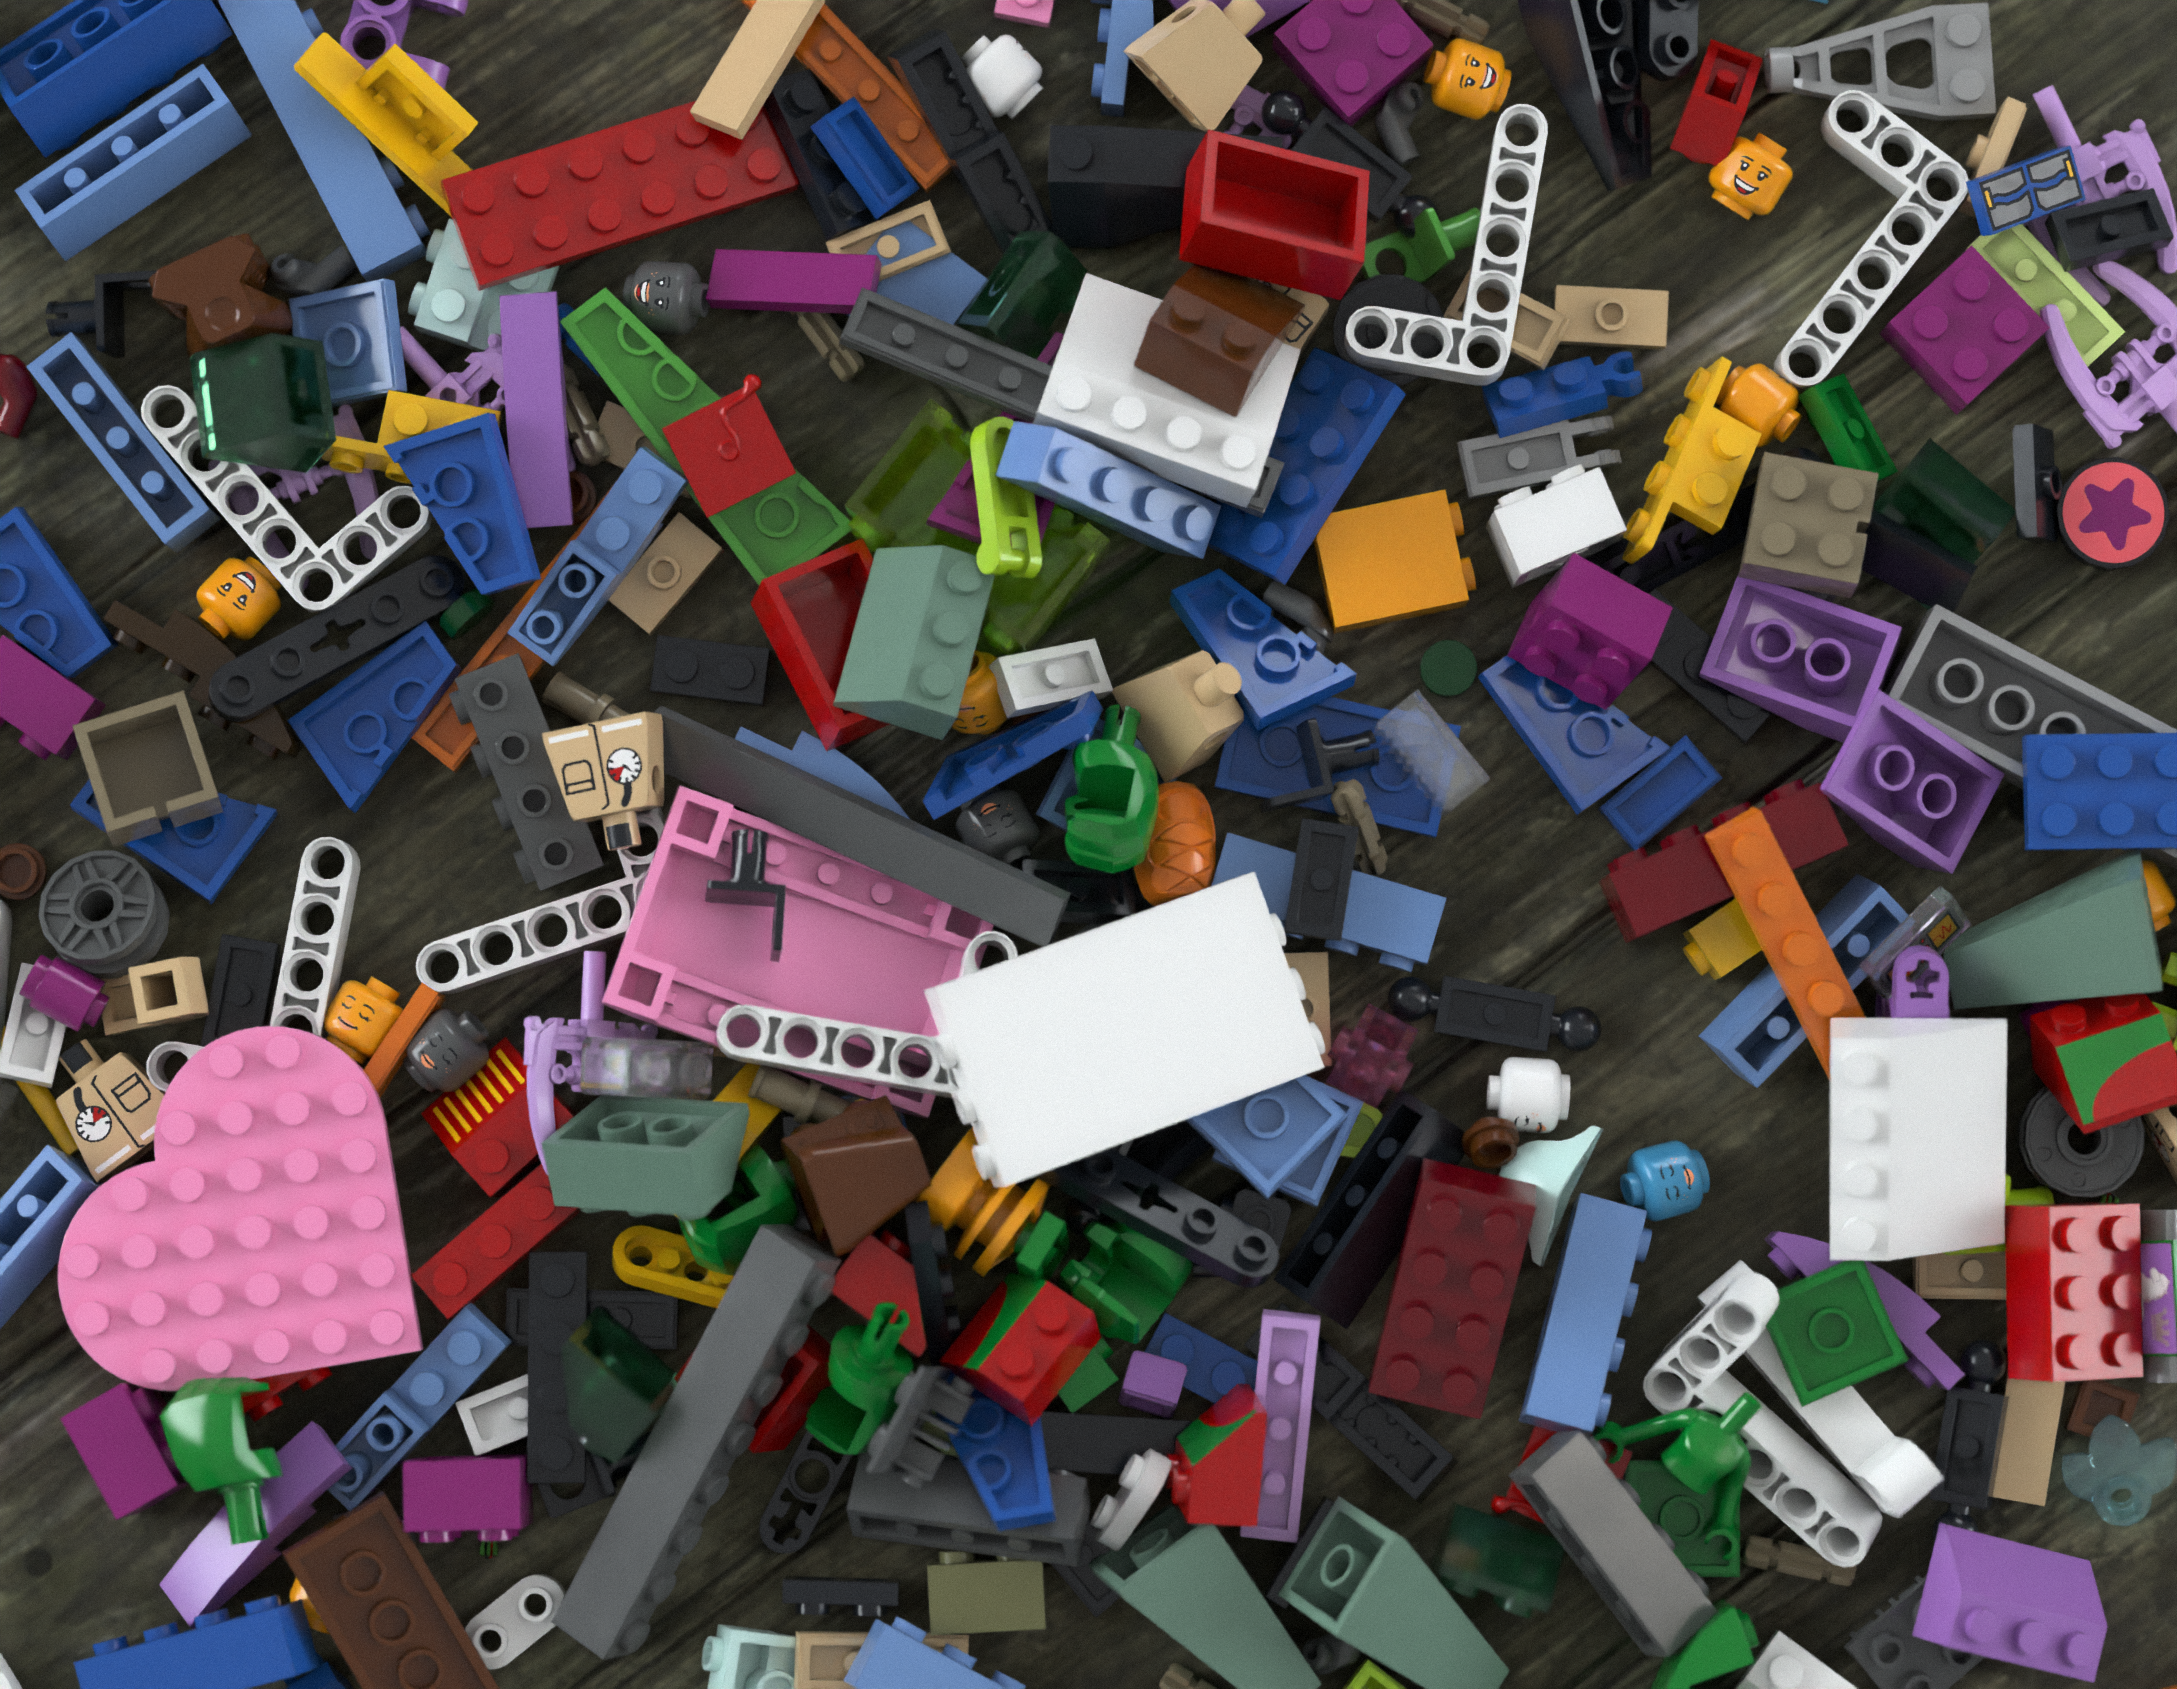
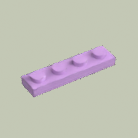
M1263 1309L1255 1394L1268 1414L1257 1527L1241 1526L1240 1537L1293 1543L1298 1541L1321 1315Z

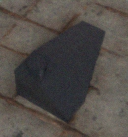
M1518 0L1526 35L1607 191L1619 189L1652 177L1650 109L1642 102L1641 73L1646 72L1638 58V0Z
M1050 125L1048 187L1055 247L1114 249L1130 244V241L1180 228L1183 216L1186 168L1206 132L1116 126ZM1229 134L1283 148L1282 137Z

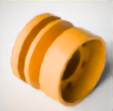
M972 1127L931 1180L932 1185L920 1195L916 1202L928 1201L931 1223L943 1222L944 1233L954 1224L964 1230L953 1254L960 1260L976 1240L986 1247L972 1267L973 1270L984 1277L991 1268L1005 1258L1010 1257L1015 1243L1029 1221L1035 1223L1043 1212L1042 1209L1052 1185L1038 1178L1030 1190L1025 1192L1017 1186L1019 1182L1006 1187H994L991 1178L984 1180L978 1171L973 1157L972 1148L979 1144Z

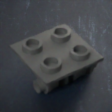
M920 1366L917 1373L909 1372L896 1393L895 1402L900 1404L892 1422L890 1425L883 1423L869 1444L867 1454L873 1458L866 1471L870 1473L899 1472L902 1467L906 1470L901 1479L908 1484L922 1489L926 1480L932 1482L945 1455L917 1440V1438L920 1437L948 1451L951 1444L927 1431L923 1426L927 1421L950 1434L957 1435L959 1431L957 1427L934 1415L931 1411L934 1410L950 1420L962 1424L971 1405L975 1401V1398L971 1396L975 1385L957 1375L954 1376L951 1384L948 1383L946 1380L952 1370L947 1367Z
M1917 1575L1914 1578L1915 1582L1898 1596V1601L1892 1597L1887 1601L1891 1606L1883 1613L1878 1608L1874 1612L1878 1617L1875 1621L1871 1619L1856 1633L1851 1631L1848 1634L1851 1640L1843 1647L1863 1667L1879 1689H1949L1985 1658V1656L1948 1648L1912 1636L1927 1575L1923 1579Z

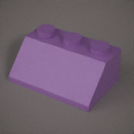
M1940 1523L1912 1636L1948 1648L2094 1683L2108 1626L2090 1561Z

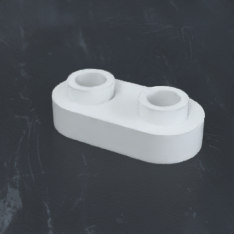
M1148 1449L1142 1457L1137 1454L1131 1456L1119 1478V1485L1122 1487L1114 1498L1108 1494L1105 1495L1093 1515L1091 1525L1098 1528L1095 1536L1096 1541L1114 1551L1122 1548L1160 1492L1171 1467L1169 1458L1152 1449Z
M546 1574L529 1575L517 1582L468 1623L465 1631L487 1669H497L507 1665L556 1626L551 1621L566 1594L559 1581ZM537 1593L545 1598L547 1607L543 1614L535 1615L527 1609L526 1601L530 1594ZM494 1630L501 1636V1646L498 1650L489 1651L482 1645L481 1637L484 1631Z

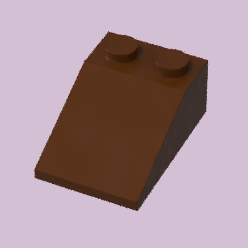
M1194 264L1172 285L1149 320L1133 366L1236 418L1303 313L1305 304L1256 279Z

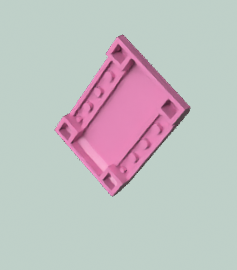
M681 785L677 788L601 1002L602 1004L628 1016L718 1048L716 1030L720 1019L728 1009L737 1005H752L930 1037L939 1035L924 990L959 978L961 961L966 947L977 935L986 931H992L994 924L777 824L734 809L733 804ZM748 829V853H752L754 830L764 831L769 834L765 882L786 885L782 951L779 962L770 961L774 907L710 903L705 901L708 880L726 881L730 879L733 843L731 837L732 832L735 830ZM987 945L978 947L974 954L975 963L978 968H980ZM737 1018L726 1028V1035L729 1041L736 1047L749 1048L759 1040V1030L756 1024L749 1019ZM794 1028L785 1034L784 1046L791 1056L806 1058L815 1052L816 1040L808 1030ZM850 1038L841 1047V1056L844 1062L853 1068H863L872 1061V1049L861 1038ZM907 1048L900 1052L898 1065L906 1076L920 1078L927 1074L929 1060L922 1050ZM777 1068L808 1080H816L822 1083V1085L867 1101L887 1095L895 1111L924 1119L929 1117L936 1096Z

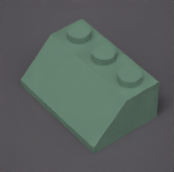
M944 545L877 548L833 706L943 740L958 716L995 575L984 574L980 571L977 565V556Z
M600 1095L541 1143L554 1205L578 1207L584 1213H595L603 1210L627 1211L629 1215L636 1217L659 1213L676 1215L681 1220H695L706 1216L714 1205L731 1192L750 1114L748 1103Z

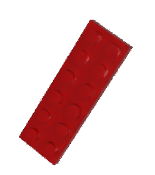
M693 101L443 179L441 181V188L478 291L797 190L800 185L764 104L742 140L695 121L690 112L696 102Z

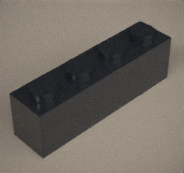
M1400 1090L1273 1280L1347 1330L1400 1252L1423 1159L1426 1158L1457 1166L1465 1155L1462 1146V1137L1465 1132L1435 1109L1405 1091Z

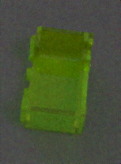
M931 398L845 504L846 511L851 519L848 524L852 529L851 534L858 540L863 538L867 547L874 553L877 548L944 545L977 556L978 548L981 544L926 525L928 517L943 499L965 463L971 458L970 437L972 435L967 431L962 437L961 434L964 431L951 421L953 415ZM1056 504L1041 541L1042 566L1037 576L1029 579L1012 576L1009 571L1004 575L994 576L982 621V626L985 627L982 632L985 634L983 638L1004 656L1013 655L1015 651L1017 653L1031 651L1110 552L1109 538L1090 523H1087L1085 526L1079 523L1075 526V515L1067 509L1063 511Z

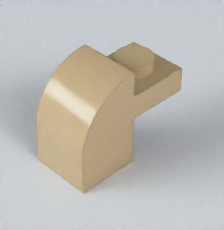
M176 957L128 968L129 974L117 979H101L106 982L101 993L110 997L102 1013L105 1035H118L164 1024H177L202 1018L210 1014L199 957Z

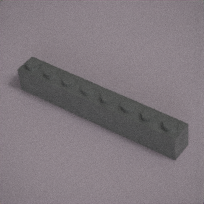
M789 1224L761 1225L551 1621L603 1660L630 1655L637 1651L647 1639L650 1632L648 1622L655 1608L672 1592L677 1580L674 1573L683 1556L688 1554L701 1538L703 1527L700 1524L709 1507L714 1505L726 1491L729 1484V1477L726 1475L736 1457L741 1455L751 1444L756 1431L753 1425L762 1408L768 1405L779 1392L782 1384V1378L780 1377L789 1357L795 1355L805 1343L809 1333V1329L806 1326L816 1307L826 1301L835 1286L833 1275L841 1259Z

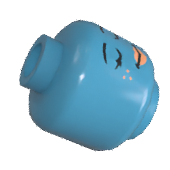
M1672 1140L1638 1149L1632 1153L1627 1163V1173L1622 1174L1620 1177V1187L1623 1198L1628 1206L1646 1210V1219L1657 1222L1687 1214L1699 1208L1702 1203L1703 1194L1709 1191L1710 1178L1705 1160L1700 1152L1695 1149L1690 1150L1683 1142Z

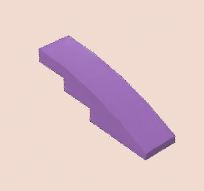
M557 291L500 295L501 344L509 465L527 528L572 525L574 519L565 408L567 397Z
M311 1421L276 1453L281 1463L283 1477L264 1481V1486L260 1487L268 1539L231 1545L227 1507L224 1505L188 1546L159 1584L189 1627L196 1628L193 1617L219 1609L277 1559L282 1553L276 1546L317 1512L311 1503L352 1469L320 1425Z

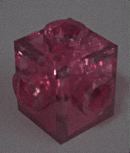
M1368 1003L1353 1031L1342 1026L1327 1056L1336 1060V1063L1326 1082L1377 1109L1386 1091L1390 1089L1398 1094L1414 1063L1405 1058L1419 1030Z

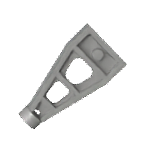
M1988 3L1932 5L1801 46L1766 48L1764 76L1767 92H1789L1833 101L1840 93L1857 90L1870 95L1893 113L1934 121L1992 118L1996 114ZM1914 39L1927 41L1931 45L1933 84L1925 89H1917L1892 82L1887 76L1886 53L1891 47ZM1857 49H1866L1870 52L1872 82L1870 84L1838 83L1831 78L1830 57L1832 55ZM1794 62L1800 68L1798 78H1794Z

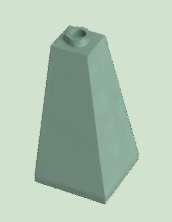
M2140 850L2127 852L1958 933L1944 947V958H1942L1948 968V992H1951L1954 1009L2163 990L2161 959Z
M1338 1496L1278 1595L1335 1636L1426 1689H1499L1510 1670L1409 1543Z
M1173 1501L1134 1529L1120 1550L1114 1551L1110 1548L1108 1552L1099 1555L1088 1564L1094 1575L1237 1689H1317L1322 1685L1216 1526L1213 1524L1187 1523L1178 1504H1173Z

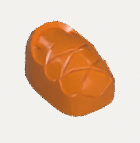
M1172 781L1158 785V815L1149 849L1144 862L1134 866L1139 889L1143 897L1154 906L1210 887L1214 879L1216 860L1214 819L1204 793L1191 783Z

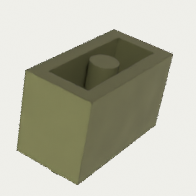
M945 1550L939 1551V1561L928 1563L931 1635L1046 1629L1043 1562L997 1556V1558L974 1559L973 1552Z

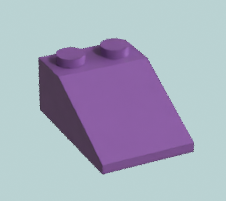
M1737 576L1701 668L1700 677L1806 730L1844 743L1872 689L1883 690L1899 648L1902 627L1782 585Z
M1872 689L1820 790L1875 841L1913 866L1953 874L2005 774L1881 690Z

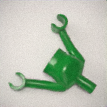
M1744 1392L1721 1417L1697 1408H1683L1623 1428L1621 1425L1611 1421H1606L1603 1428L1596 1426L1592 1434L1596 1441L1608 1438L1617 1445L1608 1457L1607 1463L1614 1464L1620 1460L1625 1445L1683 1428L1674 1443L1661 1452L1662 1461L1681 1482L1701 1495L1707 1494L1718 1479L1727 1475L1718 1517L1711 1521L1707 1527L1704 1544L1707 1545L1716 1535H1725L1731 1542L1725 1547L1721 1559L1730 1560L1735 1556L1741 1535L1739 1526L1735 1523V1517L1742 1489L1751 1467V1455L1738 1432L1761 1409L1760 1403L1754 1396Z

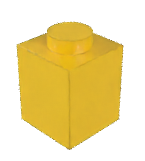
M1736 897L1682 933L1689 942V944L1683 947V951L1692 966L1701 976L1709 972L1714 980L1723 977L1762 950Z

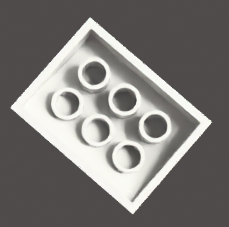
M1086 273L1033 424L1056 427L1166 480L1247 508L1257 489L1272 445L1301 349L1282 344L1235 418L1133 366L1149 320L1162 300Z
M1830 1018V1260L1890 1261L2005 1243L2007 1019Z

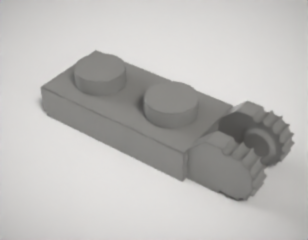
M1601 416L1571 423L1567 419L1503 438H1499L1498 434L1457 442L1456 447L1468 500L1519 490L1528 486L1533 487L1551 483L1550 478L1581 464L1585 472H1588L1598 467L1605 469L1622 463L1619 450L1605 449L1590 455L1576 457L1574 438L1596 437L1613 430L1612 416Z

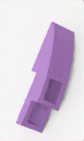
M1772 1231L1764 1239L1773 1248L1767 1257L1790 1280L1797 1274L1804 1278L1843 1261L1830 1260V1244L1813 1238ZM1864 1260L1903 1350L1909 1356L1908 1361L1903 1365L1925 1388L1929 1389L1935 1383L1939 1389L1950 1390L1965 1374L1925 1333L1941 1316L1918 1294L1894 1276L1871 1262Z

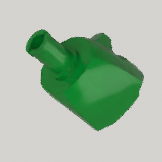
M1120 705L1109 706L1104 714L1105 721L1101 739L1083 742L1074 748L1072 763L1078 794L1066 798L1064 805L1067 833L1065 835L1067 854L1077 865L1112 874L1128 870L1144 862L1154 831L1159 806L1158 780L1154 763L1147 753L1134 747L1141 715L1136 709L1126 705L1122 724L1121 720L1118 719Z
M758 1144L750 1149L737 1164L741 1183L733 1181L731 1192L722 1198L724 1205L731 1213L716 1221L708 1215L695 1220L680 1219L681 1231L696 1263L710 1271L735 1276L761 1225L789 1224L794 1228L799 1219V1213L793 1200V1193L796 1190L784 1158L775 1162L768 1157Z
M1092 1221L1083 1231L1084 1236L1090 1243L1088 1254L1081 1262H1077L1074 1259L1070 1260L1060 1274L1057 1287L1094 1312L1101 1334L1112 1339H1120L1137 1344L1183 1287L1193 1269L1192 1261L1118 1221L1113 1224Z
M883 1302L876 1305L868 1326H845L835 1334L832 1340L828 1363V1378L832 1384L818 1394L816 1401L808 1409L806 1415L808 1420L805 1428L835 1452L849 1455L866 1453L868 1451L869 1444L879 1427L883 1423L890 1425L900 1406V1404L895 1402L896 1393L907 1374L911 1371L914 1372L912 1358L904 1346L898 1342L910 1323L909 1316L902 1309L894 1324H891L890 1320L898 1307L894 1303Z
M249 1378L194 1379L186 1382L177 1391L173 1400L164 1407L160 1415L164 1433L176 1466L196 1492L218 1490V1494H224L229 1519L231 1545L268 1539L260 1487L264 1486V1481L283 1477V1472L274 1448L249 1451L241 1398L270 1390L268 1383L256 1382Z

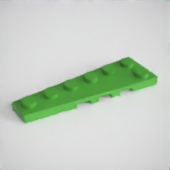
M604 288L563 318L560 323L663 460L684 474L662 428L721 398L608 289ZM796 469V474L708 517L709 521L758 586L767 577L816 558L855 528L852 522ZM688 483L685 489L703 511L690 483Z

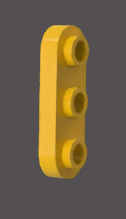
M638 1225L622 1231L617 1236L613 1245L612 1267L615 1274L623 1282L639 1288L717 1309L734 1278L732 1275L710 1271L698 1265L683 1235L650 1226ZM635 1257H644L650 1263L645 1266H638L633 1264L631 1260ZM695 1271L703 1274L705 1278L700 1281H693L688 1279L686 1274Z

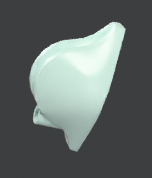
M1590 1126L1577 1136L1562 1141L1535 1140L1519 1146L1516 1156L1509 1163L1501 1167L1499 1176L1536 1185V1209L1528 1239L1532 1260L1540 1266H1543L1570 1197L1602 1134L1603 1129L1600 1127Z

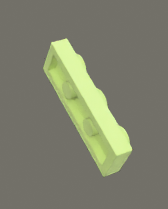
M2023 224L1993 235H1980L1966 248L1967 250L1970 246H1973L2039 317L2042 307L2048 304L2056 305L2060 310L2068 333L2087 367L2125 333L2119 324L2068 271L2064 272L2062 265Z

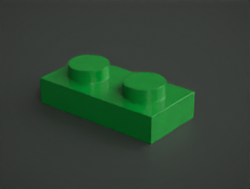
M1844 373L1816 384L1799 395L1806 409L1807 418L1811 426L1821 436L1834 460V465L1879 473L1877 483L1898 472Z
M1045 1211L1038 1224L1031 1221L1026 1224L1013 1249L1014 1252L1019 1254L1016 1263L1020 1275L1050 1282L1070 1248L1066 1223Z

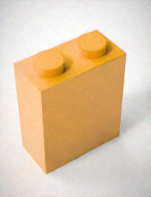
M1446 489L1330 513L1313 542L1334 634L1452 610L1467 605L1469 601L1468 592L1476 590V581L1470 557L1460 559L1456 537L1464 535V525L1458 502L1448 503Z

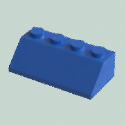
M74 0L0 49V93L13 115L46 158L56 150H64L74 145L80 139L82 133L103 119H111L121 114L127 108L129 102L151 88L165 85L174 77L176 71L196 58L212 54L221 46L223 40L234 33L212 0Z

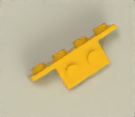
M323 32L294 64L295 71L451 216L441 188V181L472 171L452 150L469 136L479 122L396 44L390 47L366 70L328 33Z
M1723 356L1707 369L1699 367L1686 386L1684 397L1690 401L1684 415L1680 413L1670 425L1664 438V444L1670 446L1665 459L1655 464L1644 484L1643 490L1649 493L1643 509L1638 508L1634 512L1626 526L1627 530L1623 534V538L1629 542L1622 559L1630 564H1634L1653 548L1668 511L1712 535L1722 529L1762 433L1713 407L1732 364V361Z
M388 390L377 443L322 433L319 441L322 459L330 461L329 465L336 470L347 473H362L363 468L386 472L385 476L393 481L412 484L400 465L393 462L384 448L385 445L485 413L495 414L498 426L500 427L501 411Z

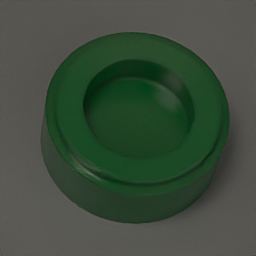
M477 587L456 600L440 618L439 625L452 640H456L474 628L492 610L495 602L489 595H481Z
M1442 640L1436 642L1426 650L1419 666L1420 678L1426 689L1436 696L1443 698L1459 696L1469 689L1476 677L1477 662L1475 656L1465 644L1459 641Z

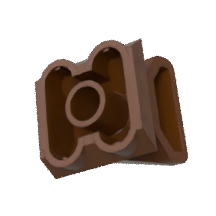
M250 234L226 237L157 269V272L149 278V283L153 290L152 298L171 317L187 322V353L192 365L200 373H211L293 334V320L290 307L283 301L261 292L271 276V266L266 261L259 245L253 243Z
M887 1095L872 1101L861 1100L853 1102L845 1108L842 1114L819 1124H802L794 1129L789 1137L781 1140V1152L806 1220L819 1243L830 1238L837 1257L853 1249L906 1205L916 1201L932 1185L918 1143L913 1134L901 1125Z

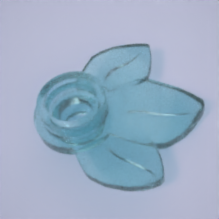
M2116 1415L2106 1416L2094 1428L2089 1441V1454L2082 1452L2070 1453L2062 1457V1474L2064 1482L2071 1493L2081 1499L2093 1502L2098 1515L2107 1523L2115 1526H2130L2142 1520L2151 1507L2152 1496L2172 1483L2177 1466V1449L2171 1437L2159 1438L2141 1444L2133 1428ZM2118 1489H2128L2132 1492L2130 1499L2124 1503L2114 1502L2111 1497Z

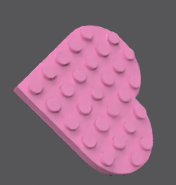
M276 1026L248 1028L225 1035L209 1043L193 1055L175 1075L161 1101L154 1131L155 1161L127 1169L112 1177L95 1190L77 1211L63 1240L58 1263V1288L62 1309L71 1331L82 1348L105 1370L120 1379L141 1387L161 1391H178L186 1382L194 1379H257L423 1350L387 1122L381 1100L372 1081L354 1059L325 1038L307 1031Z

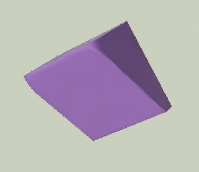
M1134 1351L1129 1361L1118 1402H1120V1405L1167 1419L1172 1418L1187 1372L1186 1365L1146 1352Z

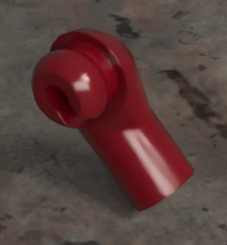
M0 354V394L4 400L0 408V432L18 440L37 399V388L26 364L20 358L12 354Z

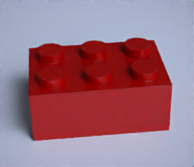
M1208 129L1186 168L1179 260L1341 300L1364 264L1370 171Z
M863 538L763 579L750 603L826 751L890 725L889 723L833 706L873 557Z
M2083 1202L2005 1205L2008 1379L2063 1382L2143 1377L2140 1204Z

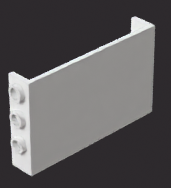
M1255 872L1229 879L924 990L939 1035L933 1037L934 1048L942 1067L945 1070L951 1068L959 1088V1090L953 1092L954 1104L963 1124L971 1123L979 1144L972 1148L973 1157L978 1171L984 1180L991 1178L994 1187H1006L1325 1068L1320 1056L1325 1053L1323 1037L1317 1025L1313 1021L1308 1022L1301 1003L1306 998L1303 981L1298 971L1294 967L1289 968L1282 950V946L1286 945L1284 928L1275 913H1269Z

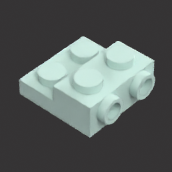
M449 219L445 231L435 229L430 238L426 252V261L434 263L428 283L417 282L409 302L408 314L416 316L414 326L419 333L484 352L490 346L487 341L488 337L491 334L501 335L499 296L551 292L559 266L478 291L454 221Z
M718 1624L716 1637L708 1636L702 1651L703 1669L710 1671L707 1689H794L796 1636L779 1634L769 1630Z

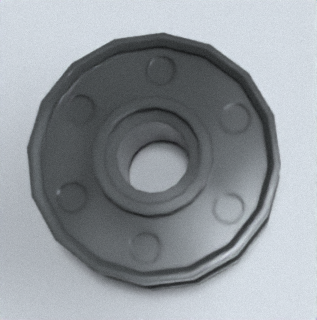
M115 850L90 851L70 859L51 876L41 894L38 917L45 938L64 960L99 979H117L129 974L128 968L144 965L157 954L168 933L170 912L164 893L139 862L133 857ZM113 908L108 917L101 921H96L100 913Z
M2047 1086L2042 1087L2027 1101L2018 1120L2016 1145L2024 1167L2040 1185L2047 1186L2050 1190L2061 1195L2096 1197L2116 1190L2134 1174L2144 1153L2145 1129L2141 1117L2138 1116L2092 1131L2093 1141L2091 1146L2085 1152L2077 1153L2068 1143V1132L2075 1122Z

